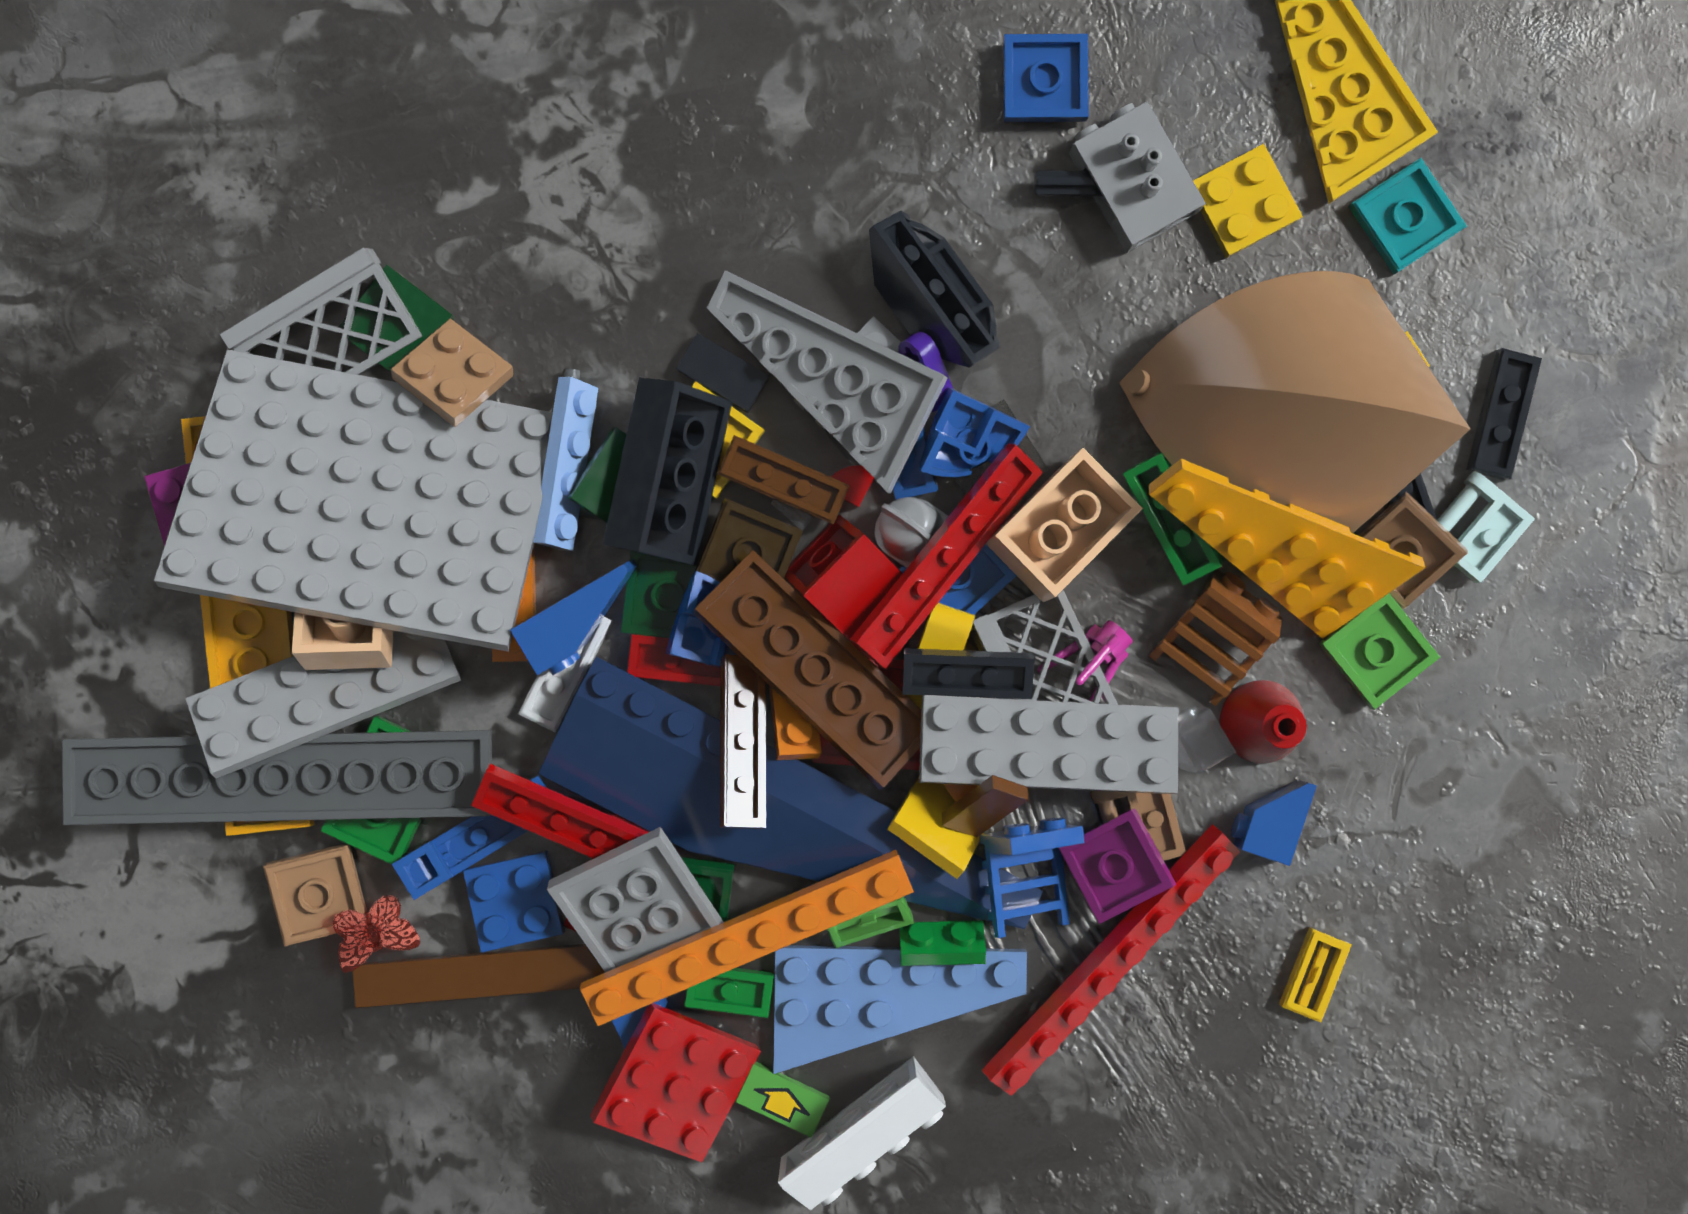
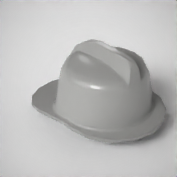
M917 497L899 498L892 501L889 505L884 503L875 525L877 544L888 556L908 568L949 516L926 500Z

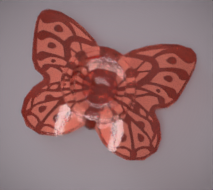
M385 895L372 904L369 912L362 914L357 910L349 909L335 915L332 922L333 928L339 936L344 938L338 948L340 967L343 972L354 971L369 958L372 952H376L383 947L393 950H411L420 945V936L411 922L405 918H399L401 912L399 898L393 895Z

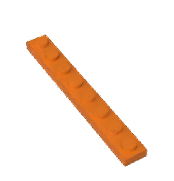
M893 850L581 983L580 990L597 1026H600L909 895L914 891L897 850Z

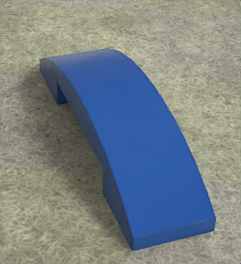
M539 775L530 780L546 787ZM494 815L471 816L392 865L413 900H416L529 830Z

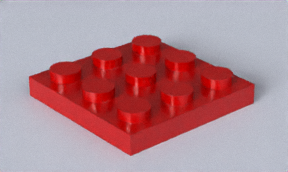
M655 1003L649 1004L596 1102L590 1117L595 1124L702 1163L761 1050L754 1043Z

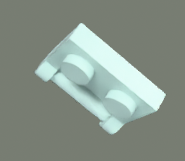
M1473 471L1464 481L1465 488L1437 521L1449 532L1479 496L1489 502L1459 537L1458 541L1468 550V554L1454 565L1474 583H1481L1535 518L1485 476Z

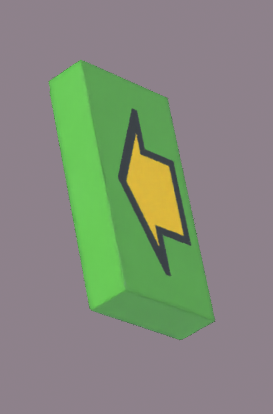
M755 1062L737 1096L736 1103L812 1138L830 1096L780 1072L773 1074V1069Z

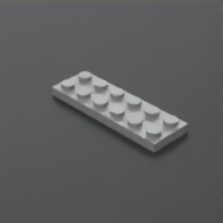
M393 630L392 667L305 670L297 659L292 656L185 699L210 773L215 778H219L461 681L445 640Z
M923 695L921 704L919 783L980 785L990 776L995 775L1024 785L1027 788L1177 794L1178 707Z

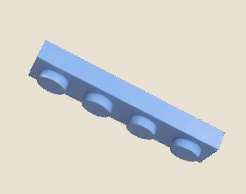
M558 377L541 485L543 497L534 543L563 551H573L580 506L567 497L586 469L598 393L597 387L573 377Z

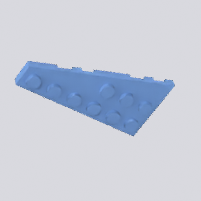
M789 945L775 951L773 1074L1025 995L1027 985L1026 949L986 948V964L901 966L900 947L842 946L835 948L834 946Z

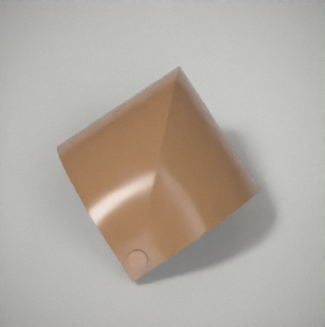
M1301 272L1280 276L1238 290L1200 310L1161 339L1119 382L1145 430L1171 465H1174L1180 459H1184L1227 477L1229 483L1252 492L1253 489H1257L1269 494V499L1285 506L1291 503L1350 528L1351 533H1354L1470 430L1464 418L1371 282L1366 278L1343 272Z

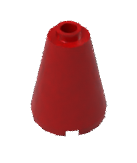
M1267 680L1252 681L1233 690L1223 703L1219 718L1220 728L1230 750L1242 759L1254 763H1272L1286 757L1303 740L1307 730L1302 707L1295 695L1283 685Z

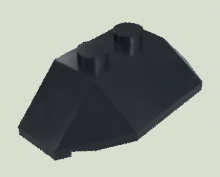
M903 211L893 214L869 229L874 286L910 335L919 331L926 333L935 342L943 360L968 368L1000 348L993 303L943 236L924 224L910 220V216Z

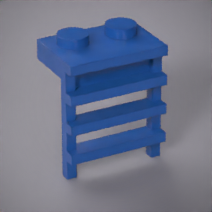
M1048 818L1040 820V825L1029 827V824L1025 823L1003 826L1004 831L979 836L980 843L985 846L986 860H982V868L987 869L989 885L984 887L985 894L990 895L991 910L987 911L988 920L993 922L995 938L1006 937L1005 919L1057 910L1058 925L1070 924L1063 855L1059 848L1085 843L1083 826L1066 825L1065 818ZM1050 859L1052 861L1053 873L1000 883L999 868ZM1054 884L1055 898L1003 908L1001 894Z

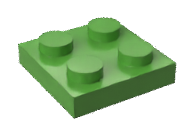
M1390 593L1318 643L1367 706L1374 710L1440 658Z

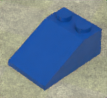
M634 559L617 567L510 630L537 675L549 669L553 676L581 658L577 651L588 643L637 567Z

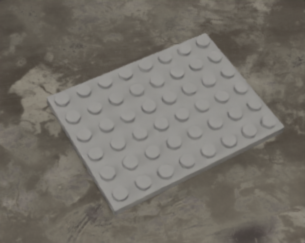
M227 349L154 581L161 588L509 652L513 635L510 630L515 626L543 497L541 485L553 412L485 400L459 425L454 427L397 382Z

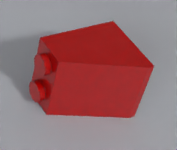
M839 514L834 524L830 523L790 563L785 578L850 641V638L903 573L864 533ZM851 642L863 655H865L871 661V659L863 651H861L853 642Z

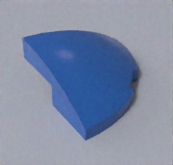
M948 387L926 440L919 470L941 477L971 475L972 471L970 468L979 466L987 461L992 463L1007 443L1018 446L1030 426Z
M698 571L693 572L680 604L665 654L721 668V657L725 654L737 655L693 614L694 609L720 582Z

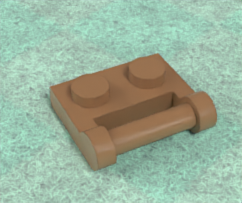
M1090 791L1093 804H1098L1103 824L1118 817L1114 800L1126 797L1129 811L1134 808L1137 810L1164 861L1183 856L1186 853L1171 794Z

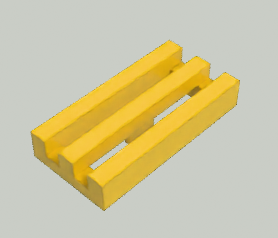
M1309 927L1279 1005L1321 1023L1352 944ZM1321 941L1298 1002L1295 1003V998L1317 942ZM1331 946L1336 947L1313 1009L1307 1008Z

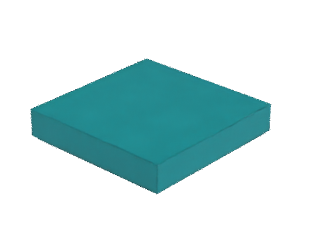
M1419 158L1348 206L1393 275L1467 227L1422 158Z

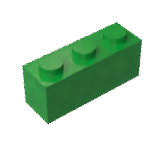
M1160 451L1128 468L1123 475L1139 505L1143 508L1142 510L1184 586L1222 567L1225 558L1149 495V484L1172 466Z

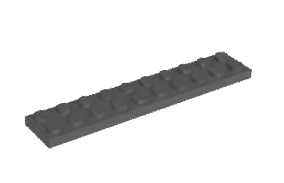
M492 730L329 733L219 778H215L210 773L198 736L63 739V825L491 816V814L471 806L489 764H492Z

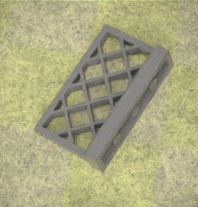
M362 248L224 331L220 336L227 347L234 349V351L250 354L249 351L263 343L278 347L275 359L283 360L286 349L306 354L305 365L313 366L314 357L336 362V371L342 372L344 364L353 367L346 371V373L360 375L377 365L380 361L421 338L422 334L381 268L380 264L382 263L374 250ZM373 276L383 289L379 307L357 301L361 284ZM352 290L350 299L340 297ZM388 299L396 311L386 309ZM332 301L349 304L344 328L322 323L325 306ZM356 306L378 312L373 336L351 330ZM316 311L315 321L305 318ZM385 314L401 318L410 334L396 342L379 338ZM297 322L313 326L308 349L287 344L290 326ZM321 328L342 333L338 357L316 352ZM281 332L279 342L270 340ZM349 335L372 341L368 359L361 363L345 359ZM378 343L389 345L375 354Z
M1064 590L1055 597L1062 611L1057 626L1035 618L1039 604L1042 602L1035 594L973 621L969 634L977 651L1011 652L1009 646L1016 648L1018 653L1024 651L1045 659L1038 680L1033 679V686L1035 688L1032 699L1017 700H1037L1040 689L1063 697L1061 702L1071 700L1078 703L1099 704L1102 696L1105 704H1118L1100 665L1089 676L1094 679L1097 685L1093 702L1071 694L1078 672L1081 673L1085 668L1080 666L1083 658L1086 664H1088L1095 655ZM1032 606V609H1031V612H1030L1029 615L1020 612L1021 610H1024V609H1026V608ZM1010 615L1026 621L1027 623L1020 642L1004 637L997 621ZM1065 620L1070 630L1062 628ZM1032 624L1054 632L1047 653L1025 645ZM1060 635L1076 641L1080 650L1075 664L1053 656ZM1050 662L1072 670L1065 691L1043 683Z

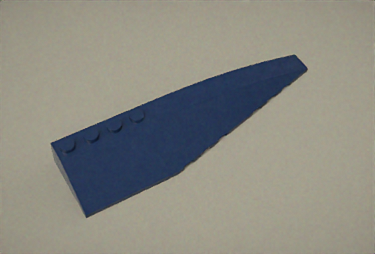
M597 656L581 683L538 773L648 831L661 827L671 843L687 851L814 881H823L893 850H897L914 891L904 896L907 902L992 922V920H988L987 911L991 910L990 895L985 894L984 887L989 885L987 869L982 868V860L985 859L973 853L965 871L958 879L954 878L887 829L897 813L896 811L796 759L777 760L776 749L767 744L766 828H720V720ZM999 868L1000 883L1020 879ZM1038 888L1001 894L1003 908L1037 902L1043 891ZM1031 915L1005 919L1004 924L1025 929Z

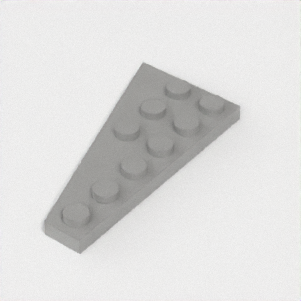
M725 270L707 309L845 447L849 454L877 480L885 491L891 493L948 378L927 366Z

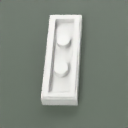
M604 616L588 643L577 651L581 658L575 661L574 664L553 676L549 669L537 675L518 714L555 733L558 732L613 620Z

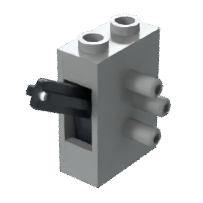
M1148 101L1136 108L1133 103L1120 108L1111 115L1113 121L1101 128H1098L1097 124H1093L1080 131L1074 137L1076 142H1074L1069 152L1078 171H1038L1034 177V191L1037 196H1093L1126 254L1198 214L1206 204Z

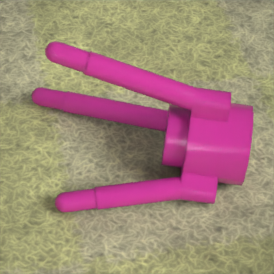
M1108 620L1101 628L1094 624L1085 634L1088 642H1093L1090 646L1095 656L1076 678L1075 683L1077 685H1082L1102 662L1105 664L1110 662L1104 673L1109 684L1119 665L1129 655L1125 650L1133 643L1132 638L1111 620ZM1076 641L1054 656L1065 660L1079 650ZM1050 662L1048 670L1057 664ZM1043 664L1037 668L1038 673H1040ZM1097 687L1095 688L1089 701L1093 702Z

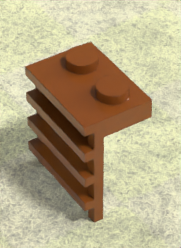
M1219 569L1212 571L1208 575L1200 596L1149 655L1150 658L1156 661L1165 652L1213 688L1216 692L1210 697L1209 702L1214 706H1217L1224 697L1226 698L1230 694L1234 685L1247 675V671L1251 666L1258 662L1269 646L1279 639L1282 616L1279 615L1280 611L1271 601L1264 597L1257 599L1245 590L1246 586L1240 578L1230 572L1224 574ZM1194 616L1198 617L1248 656L1242 663L1188 623ZM1180 634L1232 674L1225 681L1174 643L1175 638Z

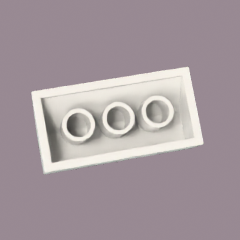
M911 1057L817 1129L812 1138L808 1136L783 1155L780 1162L779 1185L809 1210H812L820 1203L823 1206L830 1204L842 1193L843 1189L841 1187L852 1178L858 1181L867 1176L876 1166L874 1161L886 1152L892 1155L901 1150L910 1140L908 1135L920 1126L923 1129H927L935 1124L943 1115L941 1110L946 1107L943 1094L915 1057Z

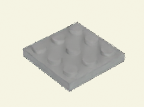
M661 827L573 868L548 882L547 891L605 972L723 923V920Z

